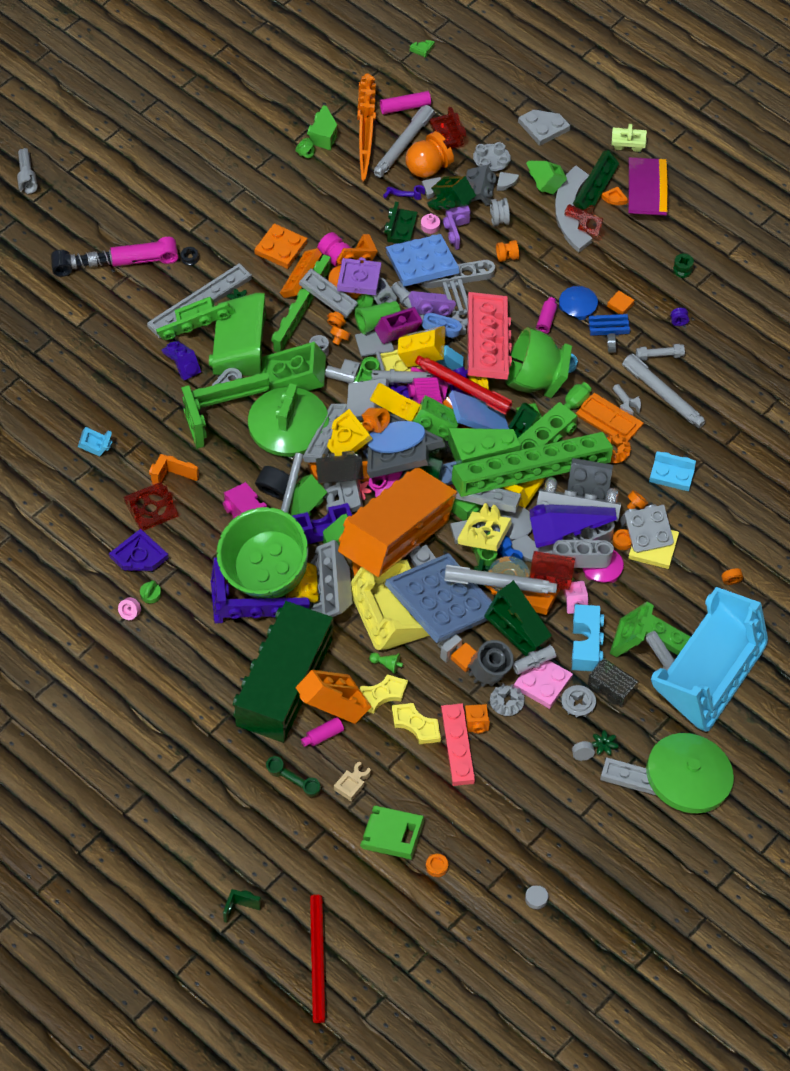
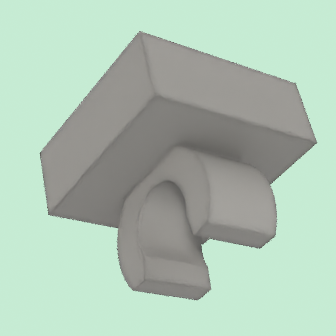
M457 634L451 639H445L437 644L441 649L440 658L447 663L451 659V654L462 646V639Z

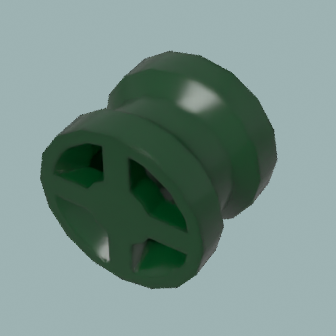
M682 253L675 257L673 272L677 277L687 278L692 274L694 260L691 255Z

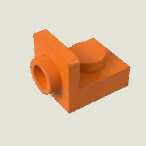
M487 704L466 705L467 732L479 734L489 731L490 720Z

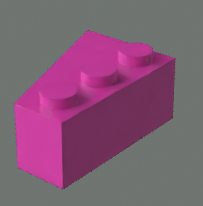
M246 482L224 492L225 501L223 506L227 513L231 512L233 519L245 511L267 507L264 502L259 503L257 500L258 495Z

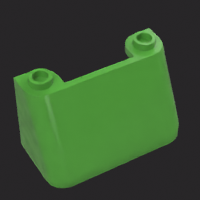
M254 293L225 301L234 308L235 313L225 319L216 320L213 354L209 355V366H213V374L221 375L228 368L238 369L242 376L261 374L260 360L262 358L263 325L266 319L265 293Z

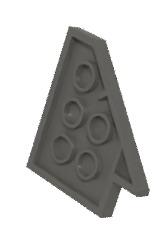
M389 412V414H390V422H389V423L398 422V421H407V420H405V419H403V418H401V417H399V416H397V415H395V414ZM425 430L424 439L414 447L404 451L380 453L373 451L368 446L367 474L369 478L429 465V450L445 447V442L443 438Z

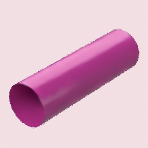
M429 91L380 100L382 114L431 105Z

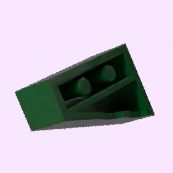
M514 580L497 592L484 615L525 656H528L529 652H536L545 648L552 637V634Z

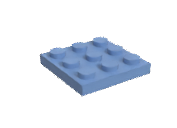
M441 234L386 247V254L403 287L459 273V266Z

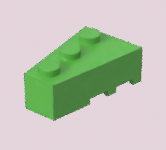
M449 428L448 444L457 465L520 450V443L514 429Z

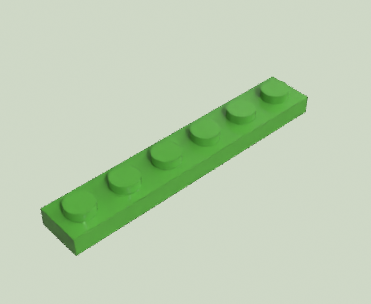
M323 255L321 260L316 262L314 271L326 278L331 270V257ZM304 288L299 290L296 302L290 305L287 317H283L278 332L275 331L272 336L275 352L283 351L315 297Z

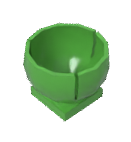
M526 327L516 340L510 354L512 358L522 361L523 364L512 360L508 380L505 379V383L517 391L528 393L545 389L544 396L552 398L568 378L572 346L565 343L561 348H558L549 335L536 328Z

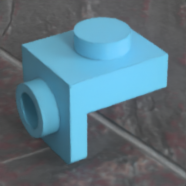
M85 427L82 431L78 447L100 457L105 450L108 451L111 447L112 440L110 437L112 432L107 431L103 435Z

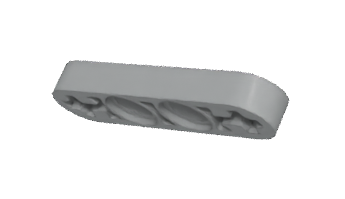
M490 260L457 264L459 266V273L454 274L452 278L442 277L440 279H433L421 282V285L425 288L442 287V282L450 284V281L454 280L455 283L458 279H461L462 283L491 279L495 274V265ZM464 270H470L472 274L464 275L462 272Z

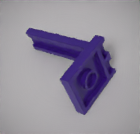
M217 558L213 560L210 582L214 623H223V618H275L278 608H282L285 601L309 609L310 602L306 597L227 599L229 586L225 584V577L220 571Z

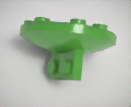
M289 383L288 387L268 391L254 402L248 415V428L254 442L266 452L278 456L293 457L295 453L304 454L316 431L326 419L328 411L324 403L316 395L307 390L297 388L295 384ZM329 415L323 425V428L327 427V425L329 424Z

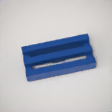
M628 314L589 316L588 318L590 336L630 333Z

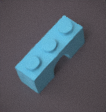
M575 604L573 633L585 635L588 639L573 642L572 670L597 672L598 663L602 664L603 651H599V645H603L604 633L600 632V627L604 625V614H600V606Z

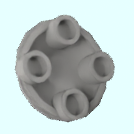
M501 142L485 145L478 144L473 154V160L479 167L488 165L491 171H498L508 166L510 154L505 149V144Z
M518 506L515 513L499 509L501 517L511 518L512 524L505 535L511 541L528 535L533 531L530 512L526 508ZM493 524L495 531H499L500 527L496 524Z

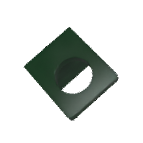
M231 889L223 911L224 922H228L234 903L260 911L261 897L255 896L246 890L238 891Z

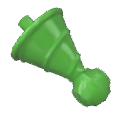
M374 652L369 656L371 663L376 664L380 662L393 674L396 673L398 666L403 667V663H400L399 653L380 657L378 653Z

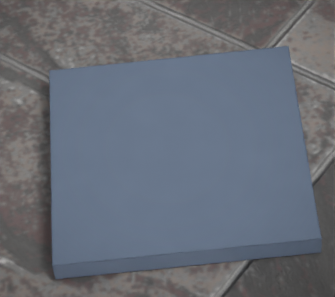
M449 553L386 579L385 582L386 587L436 643L487 621L488 619L484 615L492 603L491 599L477 584L444 581L446 565L460 566Z

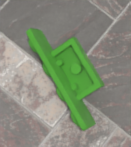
M207 297L174 310L177 321L156 329V332L163 340H170L182 333L191 332L195 328L207 326L213 321L225 319L229 315L234 314L235 310L228 302L214 306L213 299Z

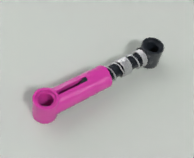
M162 237L157 242L110 247L109 252L103 250L102 253L94 251L86 252L85 255L77 254L75 256V254H70L66 250H56L51 254L52 272L58 277L69 275L73 269H77L79 266H83V268L88 265L89 267H98V264L102 266V264L108 263L109 265L113 264L114 267L155 261L171 264L178 259L177 244L173 237Z

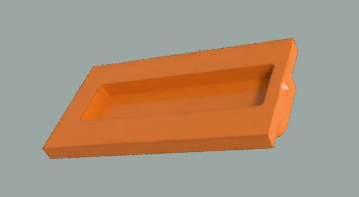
M593 393L583 402L581 408L576 412L577 417L608 436L609 434L611 436L618 434L620 437H626L628 442L644 424V422L621 410L596 393Z

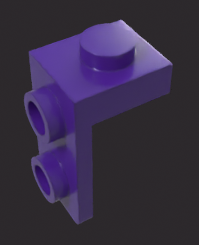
M179 341L171 342L162 349L164 355L175 361L181 379L186 380L201 372L195 352Z

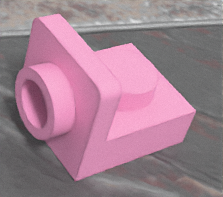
M584 581L563 583L568 614L574 613L575 604L588 605V593Z

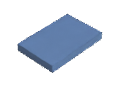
M453 390L449 394L457 423L474 429H509L505 415L486 405L485 402Z

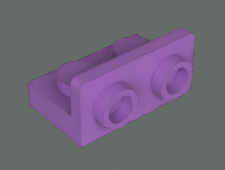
M411 291L408 296L411 306L415 307L418 314L435 313L449 317L456 305L455 300H448L446 294Z

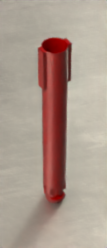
M419 355L415 360V363L421 366V369L485 402L491 408L505 415L510 411L513 401L501 394L490 391L427 357L423 358Z

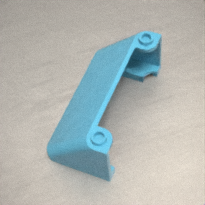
M718 587L707 596L705 601L708 611L707 615L668 670L660 668L651 677L653 687L697 729L705 732L709 731L763 653L768 641L761 602Z

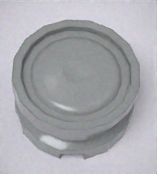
M507 198L499 201L491 199L490 214L492 216V225L499 226L503 222L505 225H509L510 214Z

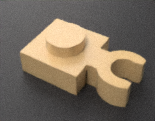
M360 761L355 764L353 773L347 770L334 785V790L349 801H352L363 789L365 782L362 780L369 778L371 774L370 768L365 772L359 771L362 767Z

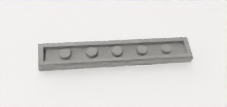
M239 263L147 322V326L160 339L161 337L157 334L156 329L177 321L174 310L207 297H211L214 303L233 292L234 289L250 281L252 275Z

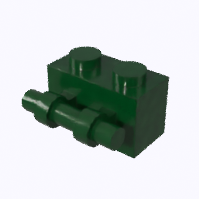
M466 176L443 177L431 187L436 197L428 202V207L433 210H440L441 208L449 210L455 206H467L476 194Z

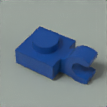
M505 536L497 552L502 558L506 557L513 564L514 560L512 558H518L522 562V552L513 550L510 538Z

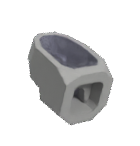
M380 277L377 294L372 295L377 304L396 301L397 296L387 281Z

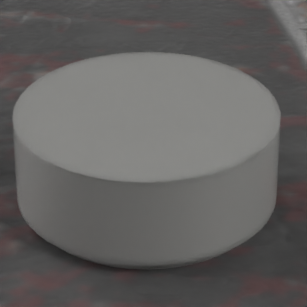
M587 741L579 742L572 747L573 757L579 761L588 760L595 754L593 744Z
M538 885L531 886L526 891V904L532 909L543 908L548 901L546 889Z

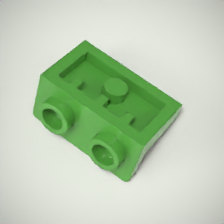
M425 395L421 400L419 411L413 422L421 424L425 430L448 441L449 428L458 427L454 411Z

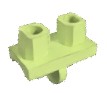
M632 124L628 125V129L613 127L611 145H614L615 150H622L625 146L632 147L631 149L635 152H641L642 148L646 146L647 130L632 129Z

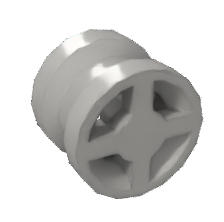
M322 335L313 336L309 343L315 341L327 358L329 355L328 339Z

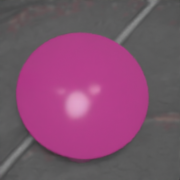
M613 550L611 563L608 567L582 569L588 580L613 583L617 581L623 571V560L619 553Z

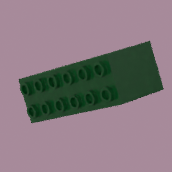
M285 601L282 608H278L275 616L276 621L274 625L271 624L269 626L268 638L266 642L261 643L258 651L259 656L257 659H253L250 666L251 672L248 677H244L241 685L242 690L240 694H236L233 700V706L235 707L233 716L236 719L237 727L282 743L285 742L303 704L299 696L300 693L295 687L311 670L319 671L334 639L333 617Z

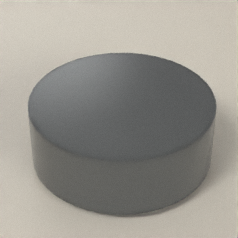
M610 333L607 335L608 352L616 353V334Z

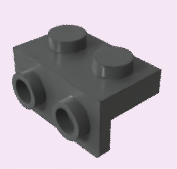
M488 165L468 169L466 178L476 194L471 201L481 199L486 206L490 205L496 182L495 173L491 171Z

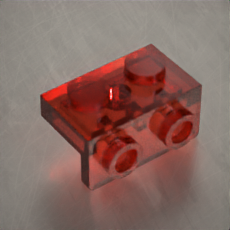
M448 107L447 115L430 119V126L433 132L437 131L445 138L443 142L447 149L464 145L466 131L464 126L460 125L459 115L457 112H454L452 107Z

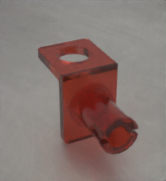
M571 204L566 207L564 215L579 220L577 229L595 236L599 235L603 218L592 214L593 205L584 210ZM590 219L596 221L597 227L595 229H590L587 226Z

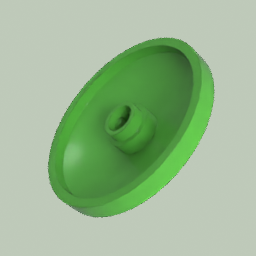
M677 733L661 739L653 747L646 764L647 779L654 793L667 805L683 812L704 813L716 809L726 800L733 786V769L726 754L715 743L696 734Z

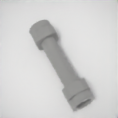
M673 344V347L647 349V347L636 348V356L641 361L647 360L648 357L673 355L674 358L685 355L683 344Z

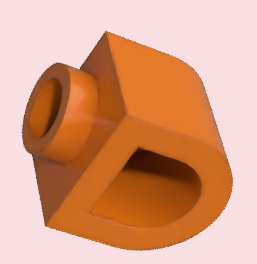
M371 407L362 414L364 420L362 425L369 432L381 433L390 422V414L385 408Z

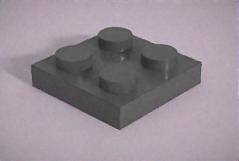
M572 458L567 490L576 491L577 495L585 496V493L597 495V499L608 500L613 465Z

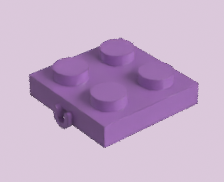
M363 257L359 258V260L343 258L337 291L376 295L381 262L366 261Z

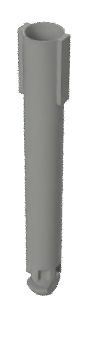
M422 106L411 119L412 122L375 167V176L383 177L384 173L390 169L421 128L425 127L435 114V111L430 106Z
M630 354L625 358L622 366L637 379L640 378L691 424H695L697 428H701L705 424V419L700 416L701 414L651 372L649 367L637 356Z
M446 565L444 581L504 588L514 580L522 591L546 594L548 592L556 593L557 591L556 583H549V581Z

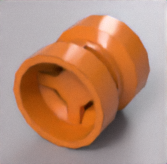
M516 240L505 244L503 242L496 243V253L499 262L510 258L512 260L519 259V248Z

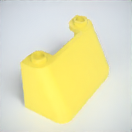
M400 560L380 577L361 567L351 581L353 601L377 650H388L430 636L385 585L386 579L411 569L407 560Z

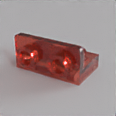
M534 551L529 578L543 579L549 581V583H556L558 590H570L576 558Z

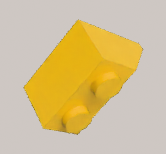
M445 326L409 333L398 339L397 354L406 367L418 365L415 363V360L419 355L434 361L444 359Z

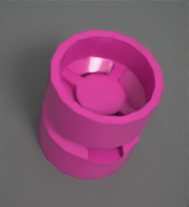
M335 232L326 234L317 246L322 255L331 257V263L335 267L341 265L336 260L342 249L351 248Z

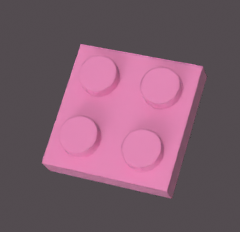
M548 660L540 664V667L536 669L533 667L522 672L514 683V687L520 688L522 694L551 709L572 679L573 673Z

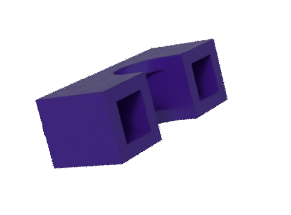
M345 503L328 507L327 515L318 520L310 519L308 512L292 515V517L302 526L307 544L323 541V531L343 514L352 516L349 504Z

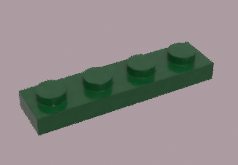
M609 150L602 152L572 203L584 217L590 215L619 165V162Z

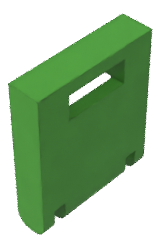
M373 806L360 847L365 850L412 860L424 824V816ZM407 826L410 831H414L410 844L402 842Z

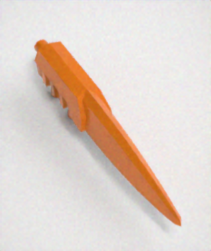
M370 74L362 76L359 82L357 120H360L359 152L361 179L363 182L367 175L373 122L376 119V112H374L376 83L375 78Z

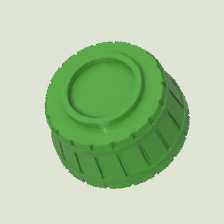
M260 507L245 511L240 516L235 517L220 536L221 539H219L217 545V562L220 571L233 587L254 598L282 597L291 592L300 583L305 574L308 544L304 530L294 517L284 513L282 510Z

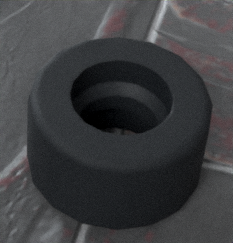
M264 466L255 485L263 493L283 501L290 475L278 468Z

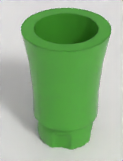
M396 301L359 307L355 309V319L361 333L366 334L374 330L381 317L401 310Z

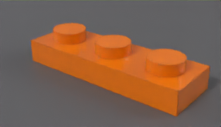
M318 248L303 253L280 291L283 298L298 295L299 290L302 288L299 285L300 280L310 269L314 268L322 255Z

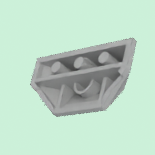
M335 540L318 546L315 551L316 555L310 563L317 567L318 601L316 603L309 601V609L331 617L343 613L352 604L350 568L344 555L338 552L339 545Z

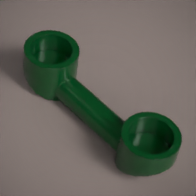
M272 756L267 760L266 768L272 776H283L303 788L308 797H314L319 794L321 785L316 778H308L306 780L286 769L282 759L278 756Z

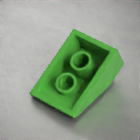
M314 341L263 356L261 374L268 372L270 391L288 387L289 383L295 384L297 388L307 391L324 387L326 355Z

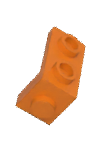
M363 234L356 248H343L336 260L337 263L342 264L343 258L359 260V258L363 257L366 261H373L378 251L370 234Z
M160 454L157 462L153 463L149 470L151 482L156 486H160L167 471L195 481L199 478L198 467L193 463L183 462L173 456Z

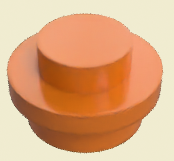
M335 311L327 316V323L331 326L334 325L341 328L346 324L344 316L339 312Z

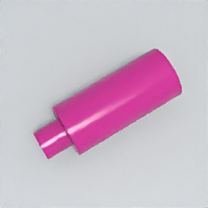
M549 297L548 301L543 303L536 329L545 334L550 332L557 309L556 299L553 297Z
M335 717L306 732V737L302 738L301 742L304 747L310 744L315 746L343 732V724L338 717Z

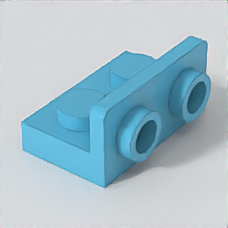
M657 451L649 482L689 491L696 461L688 457H679L667 452Z

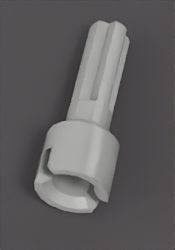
M24 148L18 151L20 172L17 175L18 188L20 192L25 188V193L31 194L37 190V179L35 172L31 170L28 149Z
M652 631L646 635V640L662 663L663 669L668 670L675 659L658 634Z

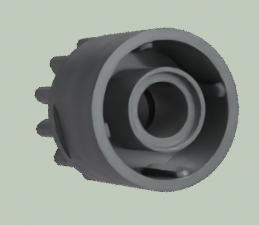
M490 640L485 642L471 657V662L468 664V668L471 669L469 676L474 675V683L480 681L482 687L486 684L492 687L511 669L513 665L512 651L501 641Z

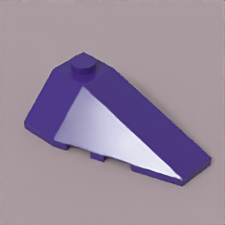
M540 504L530 509V521L536 548L554 544L558 540H563V536L571 533L574 536L579 535L586 527L597 528L617 520L616 508Z

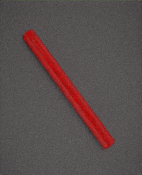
M313 894L310 896L313 1022L317 1024L325 1022L322 895Z

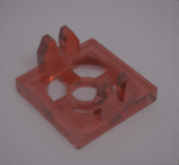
M162 482L123 497L139 530L144 531L178 517V512L173 505L172 495L168 492L167 485L163 486ZM155 494L163 499L156 502L150 500L148 495ZM142 498L144 501L143 507L138 509L136 502ZM149 504H154L157 509L153 512H148L145 510V507ZM166 506L164 513L159 516V508ZM146 514L152 516V518H144L141 515Z

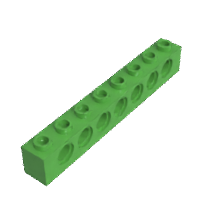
M557 403L518 438L520 450L563 441L564 437L568 434L571 435L576 430L578 415L562 403ZM455 499L451 512L462 521L468 520L472 511L480 513L483 505Z
M603 432L453 465L451 481L461 497L570 472L572 458L605 464L610 463L613 446Z

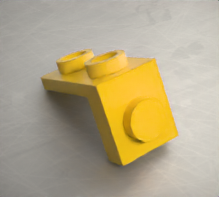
M378 383L370 398L371 402L407 421H412L415 418L421 405L381 383Z
M545 478L502 488L503 490L520 493L521 498L518 506L526 508Z

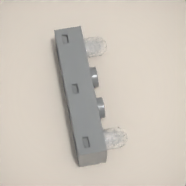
M550 477L545 481L544 489L539 490L537 505L616 508L617 520L615 521L619 520L621 503L617 502L619 492L615 488L607 490L605 500L597 499L595 494L585 493V496L577 495L576 491L565 490L564 493L556 492L557 480Z

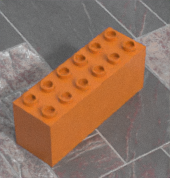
M419 467L414 468L411 472H406L403 478L399 481L396 480L391 487L384 489L379 496L372 498L366 506L360 507L354 515L346 518L343 524L344 531L339 538L338 552L375 576L380 577L448 523L457 491Z

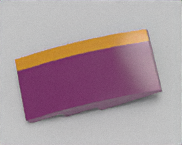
M629 157L628 213L667 215L666 159Z

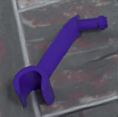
M417 185L414 187V191H401L393 187H387L383 197L387 198L391 193L399 197H414V199L420 200L421 194H425V188L422 185Z

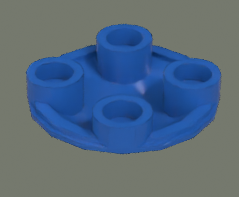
M583 286L567 288L561 293L559 298V309L570 316L576 317L578 320H585L598 306V298L595 293Z

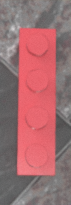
M463 703L442 705L441 713L452 786L474 784L475 779Z

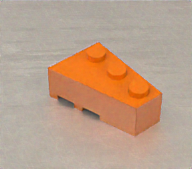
M311 670L295 687L304 703L354 724L372 707L348 674Z

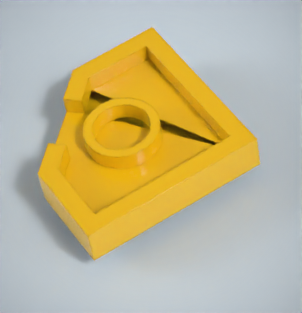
M348 409L333 421L331 428L333 432L327 447L338 462L342 463L373 438L352 411Z

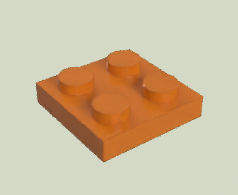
M274 223L256 246L254 252L255 255L288 269L306 246L307 238Z

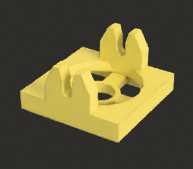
M484 503L480 513L472 511L457 539L458 544L497 551L512 524L511 518L501 517L496 505L491 507L490 512L487 503ZM478 522L486 523L485 526L480 528L473 527ZM493 524L500 527V532L493 531ZM487 530L491 533L489 535H486L484 531Z

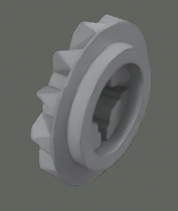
M503 683L502 686L495 687L491 693L490 704L498 714L504 716L515 715L524 706V695L521 693L520 688H515L513 684L508 686ZM510 694L511 700H509L508 703L504 705V698H506V696Z
M581 685L567 688L561 698L562 708L568 714L575 715L576 718L582 715L586 717L588 713L593 712L596 705L594 693L589 688ZM582 697H583V700H582V704H583V705L578 704V705L574 706L575 700L578 701L579 699H582Z

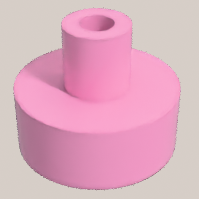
M434 214L423 216L421 219V229L428 234L436 233L440 229L439 217Z
M129 597L119 603L118 612L122 618L132 620L140 614L141 606L136 599Z

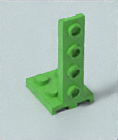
M268 372L242 379L238 378L226 383H218L206 388H198L194 391H191L190 386L181 387L184 395L182 397L183 404L185 406L183 410L196 449L204 447V439L207 438L204 428L206 423L204 416L199 413L200 408L268 391L270 389Z
M645 602L620 619L610 654L618 657L624 652L627 653L629 649L638 646L644 641V637L648 633L655 631L666 648L679 655L691 637L652 615L654 605Z

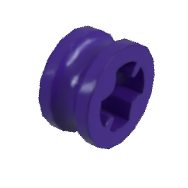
M676 308L672 310L670 315L673 325L683 326L689 322L687 309Z

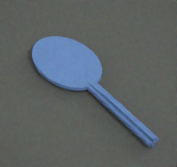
M412 421L392 422L381 433L371 432L370 436L373 439L367 444L370 449L380 453L404 451L414 447L424 439L425 429L421 424Z

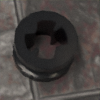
M194 247L184 248L181 251L182 262L189 266L195 265L199 260L197 249Z

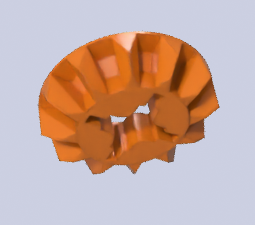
M609 434L607 439L611 445L614 444L618 449L617 453L614 450L612 451L610 463L623 462L630 455V442L626 440V437H620L618 434L611 436Z

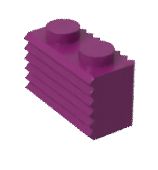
M411 307L381 317L374 329L381 342L385 344L389 341L392 342V340L395 341V339L398 340L406 334L416 332L422 323V319L415 307Z

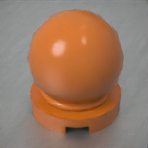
M434 131L428 134L426 140L413 143L407 150L406 166L413 175L427 178L435 175L440 170V167L447 168L454 162L451 147L447 149L443 142L445 138L439 132Z

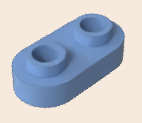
M435 313L425 314L422 321V326L426 330L445 326V336L449 338L459 336L462 328L458 320Z

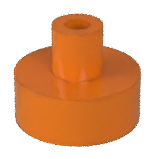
M334 325L330 331L331 334L335 335L332 342L340 345L342 339L348 341L351 335L350 332Z
M632 490L627 496L631 500L627 505L629 509H636V507L644 509L648 504V501L635 490Z

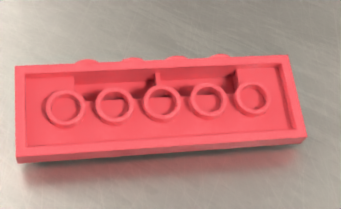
M468 292L469 376L508 380L509 368L512 362V356L508 355L511 353L512 344L508 343L511 339V330H508L511 325V317H508L507 296Z

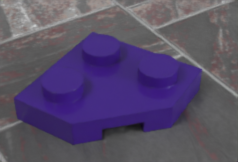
M141 529L109 553L110 558L123 570L153 571L169 559L168 553Z

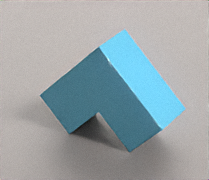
M446 345L444 346V359L435 362L455 370L463 367V356Z

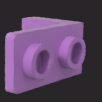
M468 205L446 210V217L443 218L444 228L449 231L450 244L453 243L455 250H458L460 247V236L456 226L470 223V209Z

